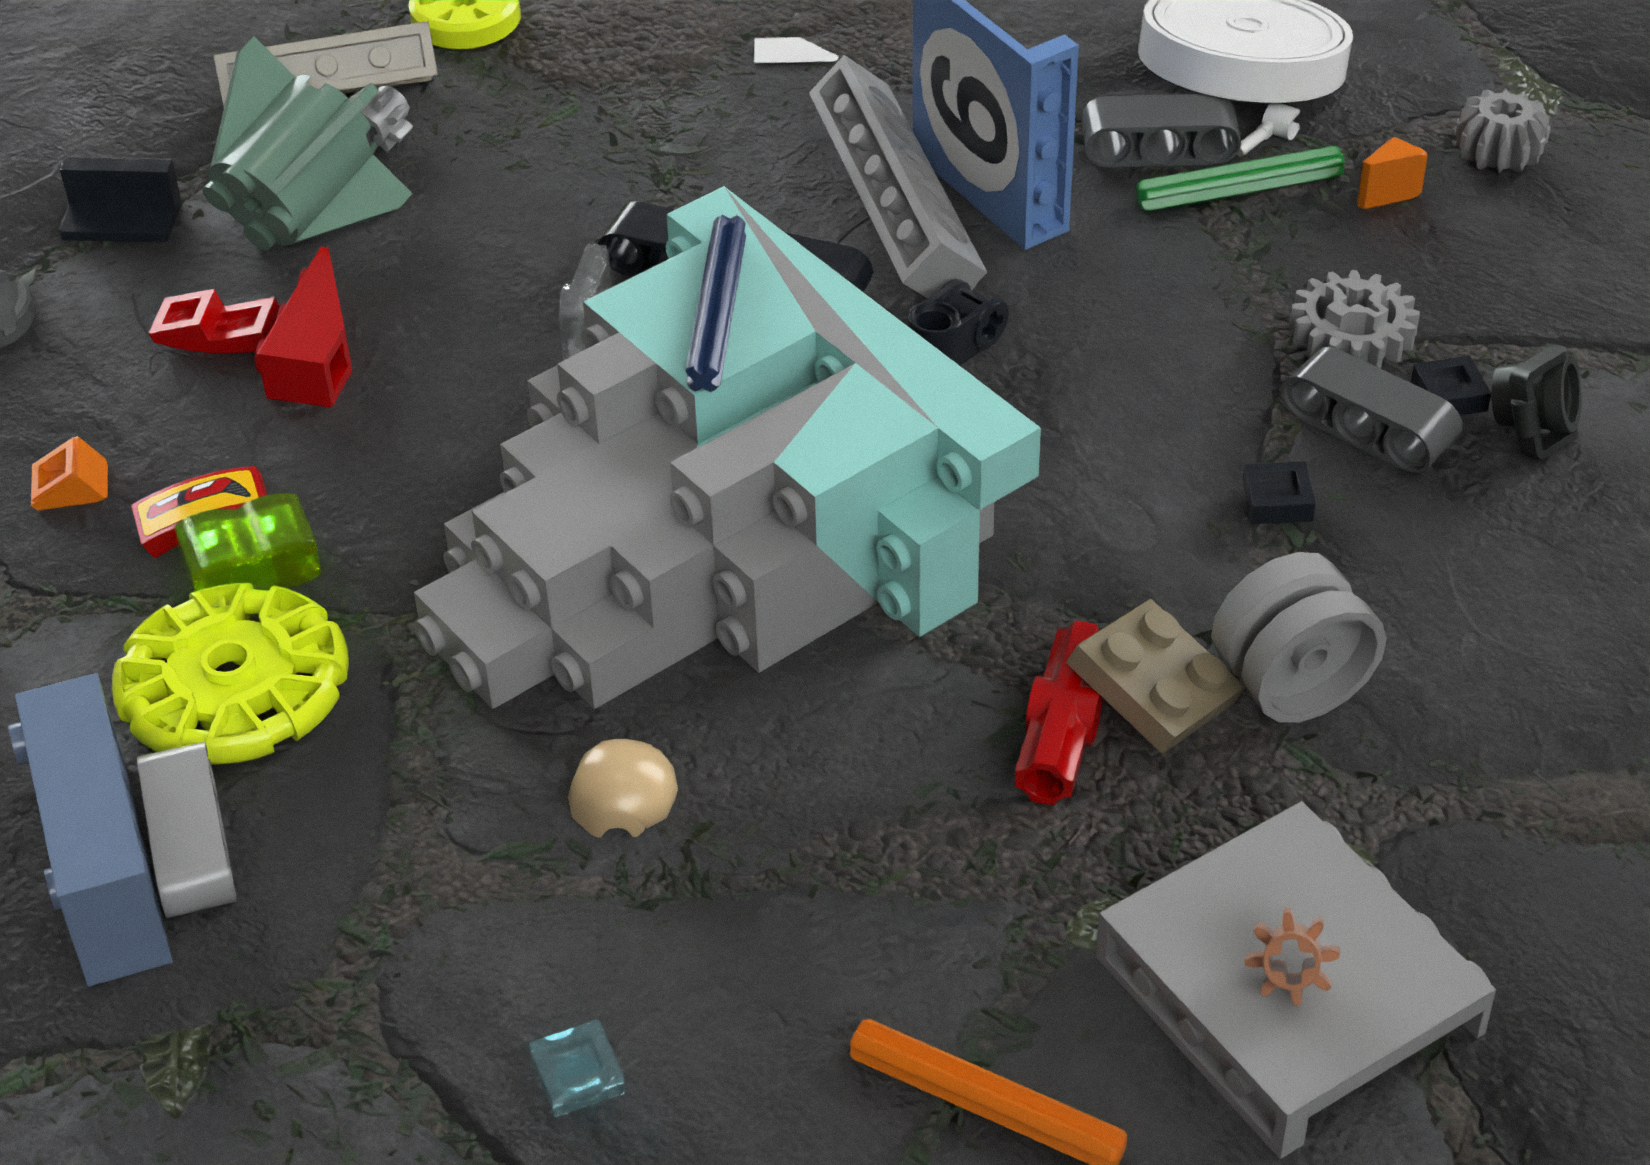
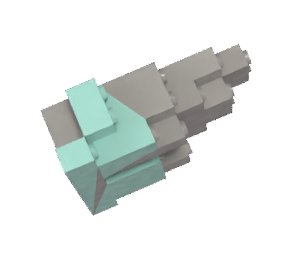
M723 186L668 213L669 241L666 243V252L669 259L584 301L586 329L583 331V341L586 349L558 363L557 366L527 380L531 405L527 410V417L531 428L500 444L504 472L500 474V482L504 492L444 523L448 551L444 552L443 557L449 574L414 592L419 619L414 622V630L425 651L432 656L439 654L450 665L452 674L458 684L466 692L474 690L492 709L555 675L566 691H576L595 710L718 638L731 655H740L760 673L877 603H880L882 609L890 618L900 620L918 637H921L978 603L979 543L993 536L994 502L1039 476L1041 428ZM722 214L728 218L738 215L746 223L744 231L746 241L721 385L712 392L703 388L695 392L686 384L687 373L685 369L714 220Z

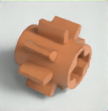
M1288 907L1284 909L1282 925L1274 931L1265 924L1256 923L1253 931L1256 937L1266 944L1265 950L1247 954L1244 962L1245 966L1251 968H1264L1267 977L1263 980L1260 994L1265 997L1272 993L1276 987L1290 990V997L1294 1006H1300L1303 995L1302 989L1311 983L1315 984L1319 989L1330 990L1331 980L1325 972L1320 970L1321 962H1332L1339 959L1340 947L1320 945L1318 936L1322 933L1324 927L1323 918L1318 917L1306 927L1295 923L1294 914L1291 908ZM1288 939L1297 940L1300 952L1313 953L1314 957H1308L1303 960L1302 972L1289 973L1285 961L1272 959V956L1281 954L1283 941Z

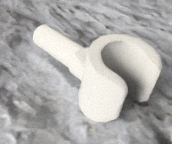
M1270 103L1264 113L1262 124L1241 141V147L1237 155L1239 157L1244 156L1262 141L1270 138L1272 134L1292 140L1299 130V124L1293 122V120L1300 113V109L1283 103Z

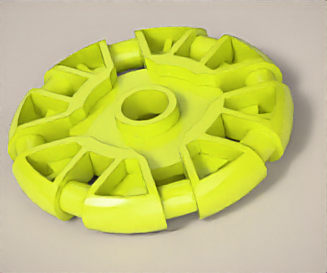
M232 583L192 592L189 594L190 600L173 608L166 604L155 611L134 630L125 642L123 650L126 655L116 661L112 674V697L115 709L122 721L130 723V732L139 742L155 752H160L205 741L211 765L246 762L273 754V745L289 737L298 741L310 733L323 721L339 700L340 692L337 686L347 680L349 657L346 640L338 624L333 621H327L328 613L315 601L300 593L275 585L268 591L254 589L251 583ZM252 614H259L260 622L250 621L249 619ZM227 662L241 665L232 671H216L220 665ZM296 673L312 674L313 676L296 675ZM271 708L277 711V714L263 721L257 717ZM199 721L205 730L196 729Z

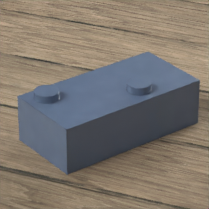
M98 673L15 694L20 722L8 725L18 764L29 763L51 865V868L44 870L45 879L54 910L62 909L88 987L173 963L125 762Z

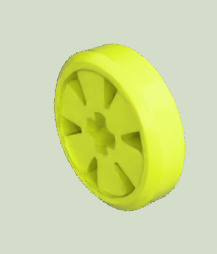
M409 0L411 24L428 21L432 45L446 49L468 50L491 45L509 35L517 27L521 18L519 0Z

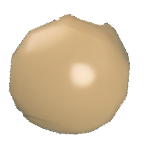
M630 739L602 741L583 755L574 775L568 795L572 818L588 833L597 838L602 837L606 831L612 828L625 829L632 837H638L645 828H650L667 818L678 791L674 767L659 749L654 748L650 744Z

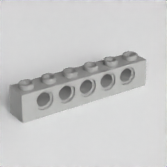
M843 55L809 94L902 283L927 299L955 278L967 282L972 291L987 273V270L889 85Z

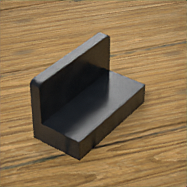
M65 157L60 173L69 206L59 228L62 240L168 241L182 204L172 159Z

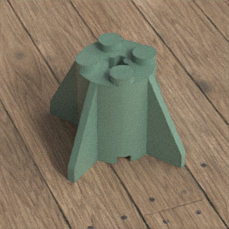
M253 36L236 54L211 167L207 173L209 182L202 189L206 200L216 209L228 212L244 227L243 233L254 246L265 251L269 250L274 244L280 246L291 245L399 209L413 193L373 155L377 148L376 141L369 145V141L365 136L372 127L361 110L379 90L370 83L350 98L328 83H325L319 90L312 85L306 84L311 76L300 75L295 77Z

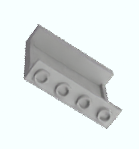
M1302 801L1099 913L1096 958L1279 1159L1304 1145L1308 1118L1462 1024L1477 1039L1486 1033L1496 989L1490 984L1484 971L1476 963L1464 959L1439 934L1437 927L1430 918L1422 913H1417L1391 888L1387 878L1380 870L1373 866H1368L1344 842L1339 831L1331 823L1322 821ZM1288 907L1291 908L1294 914L1295 923L1306 927L1318 917L1323 918L1324 927L1322 933L1318 936L1320 945L1340 947L1339 959L1332 962H1321L1320 970L1325 972L1331 980L1330 990L1319 989L1315 984L1311 983L1302 989L1303 995L1300 1006H1294L1290 997V990L1276 987L1272 993L1265 997L1260 994L1263 980L1267 977L1264 968H1251L1245 966L1244 962L1247 954L1265 950L1266 944L1260 941L1253 931L1256 923L1265 924L1274 931L1282 925L1284 909ZM1288 939L1283 941L1281 954L1272 956V959L1285 961L1289 973L1302 972L1303 960L1314 956L1313 953L1300 952L1297 940Z

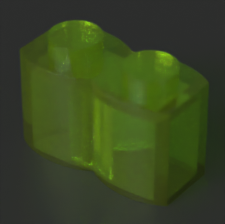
M270 494L251 500L237 510L214 509L200 512L187 517L174 526L180 556L193 592L232 583H251L254 589L269 591L273 585L290 588L307 583L321 574L316 540L297 494Z

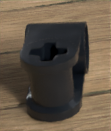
M955 278L924 302L911 308L908 315V327L960 366L981 350L991 347L1000 338L1008 321L1009 309L1006 303L999 299L993 298L988 301L971 292V287L967 282Z

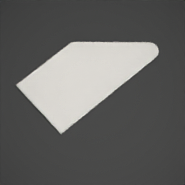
M800 37L755 38L754 63L834 62L838 60L837 55Z

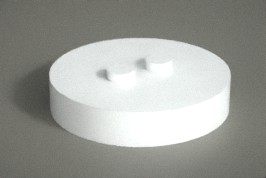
M1149 0L1143 12L1138 54L1144 65L1158 76L1199 93L1248 102H1298L1328 95L1343 85L1346 78L1353 33L1350 26L1340 16L1308 0Z

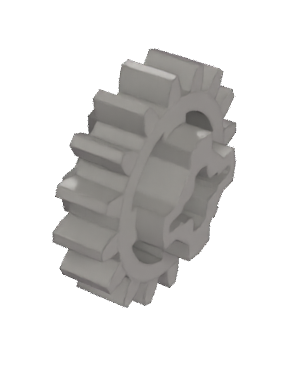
M1351 270L1349 278L1342 279L1332 271L1328 272L1326 283L1311 278L1308 280L1307 290L1296 291L1295 302L1292 304L1289 329L1294 330L1293 342L1295 345L1308 344L1306 356L1309 358L1322 347H1334L1381 369L1384 357L1398 363L1401 361L1403 350L1411 351L1413 349L1420 312L1414 310L1415 298L1413 296H1400L1401 285L1399 283L1390 284L1385 287L1381 283V275L1374 274L1369 280L1360 279V274L1357 270Z

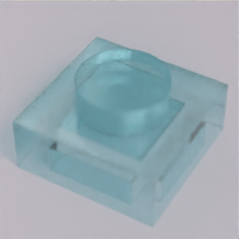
M599 1019L528 1043L532 1064L554 1117L626 1093L623 1073Z

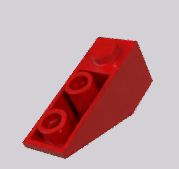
M320 247L309 267L301 271L296 289L288 302L280 306L276 322L266 339H261L257 345L254 359L255 369L258 373H261L266 398L332 408L352 373L345 327L328 247Z

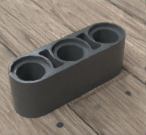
M1207 94L1098 97L1085 106L1081 116L1087 157L1098 166L1217 165L1233 159L1241 147L1234 104L1230 99Z
M1322 347L1289 376L1281 387V395L1285 406L1300 420L1411 473H1421L1426 470L1462 432V420L1458 411L1442 397L1334 347Z

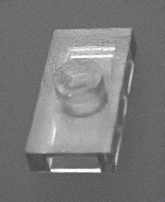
M586 244L571 284L565 283L562 287L559 323L564 360L586 349L583 341V331L586 329L583 302L612 288L609 252L604 245Z

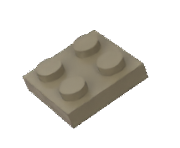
M1152 599L1144 602L1078 644L1066 661L1080 677L1162 754L1233 705L1245 689V685L1227 670L1220 659L1211 655L1179 625L1178 621L1170 613L1164 611Z

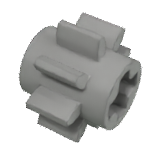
M381 86L377 88L379 90L378 93L361 112L372 127L365 135L369 145L376 141L377 147L381 146L385 152H388L410 132L413 126L405 120L410 107L404 96L392 87Z

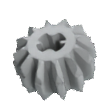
M1506 88L1502 93L1483 90L1480 97L1467 98L1465 107L1462 109L1460 118L1457 119L1456 146L1461 148L1462 159L1476 161L1478 169L1491 167L1495 168L1499 174L1503 169L1507 168L1515 172H1522L1525 165L1538 164L1540 155L1544 151V146L1548 143L1550 116L1544 113L1543 103L1528 101L1527 93L1510 94Z

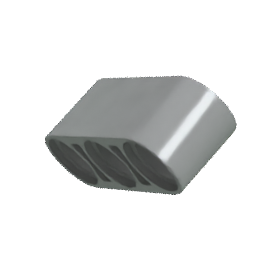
M205 741L137 756L154 871L166 918L237 902L218 794Z

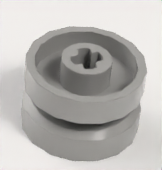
M1296 552L1272 559L1249 573L1226 596L1214 617L1211 634L1217 653L1232 673L1243 680L1248 694L1261 711L1277 722L1300 723L1325 715L1348 701L1371 678L1383 658L1387 641L1383 623L1365 601L1353 594L1350 583L1335 565L1319 553Z

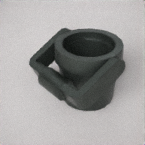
M1552 346L1523 363L1498 366L1495 369L1491 386L1494 418L1500 426L1515 427L1519 448L1523 455L1546 459L1579 437L1578 424L1582 407L1581 376L1575 357L1567 354L1564 346ZM1541 429L1551 431L1542 438L1540 436Z

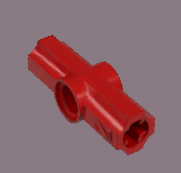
M1074 620L1069 627L1057 629L1044 676H1036L1034 679L1026 715V737L1024 743H1022L1015 770V787L1023 790L1033 802L1055 805L1062 798L1072 797L1085 747H1092L1095 742L1103 697L1080 677L1066 661L1078 644L1100 631L1097 624Z

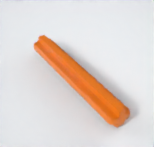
M864 1019L852 1036L850 1056L853 1060L1089 1165H1119L1124 1156L1128 1134L1121 1128L872 1019Z

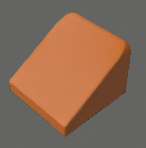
M1396 137L1388 140L1362 162L1357 206L1362 209H1369L1419 196L1423 188L1428 157L1427 152Z
M79 436L71 438L32 464L31 506L37 511L96 503L108 497L107 460Z

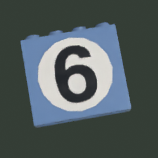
M913 0V133L934 172L1024 250L1068 232L1070 227L1079 45L1068 36L1062 35L1026 49L966 0Z

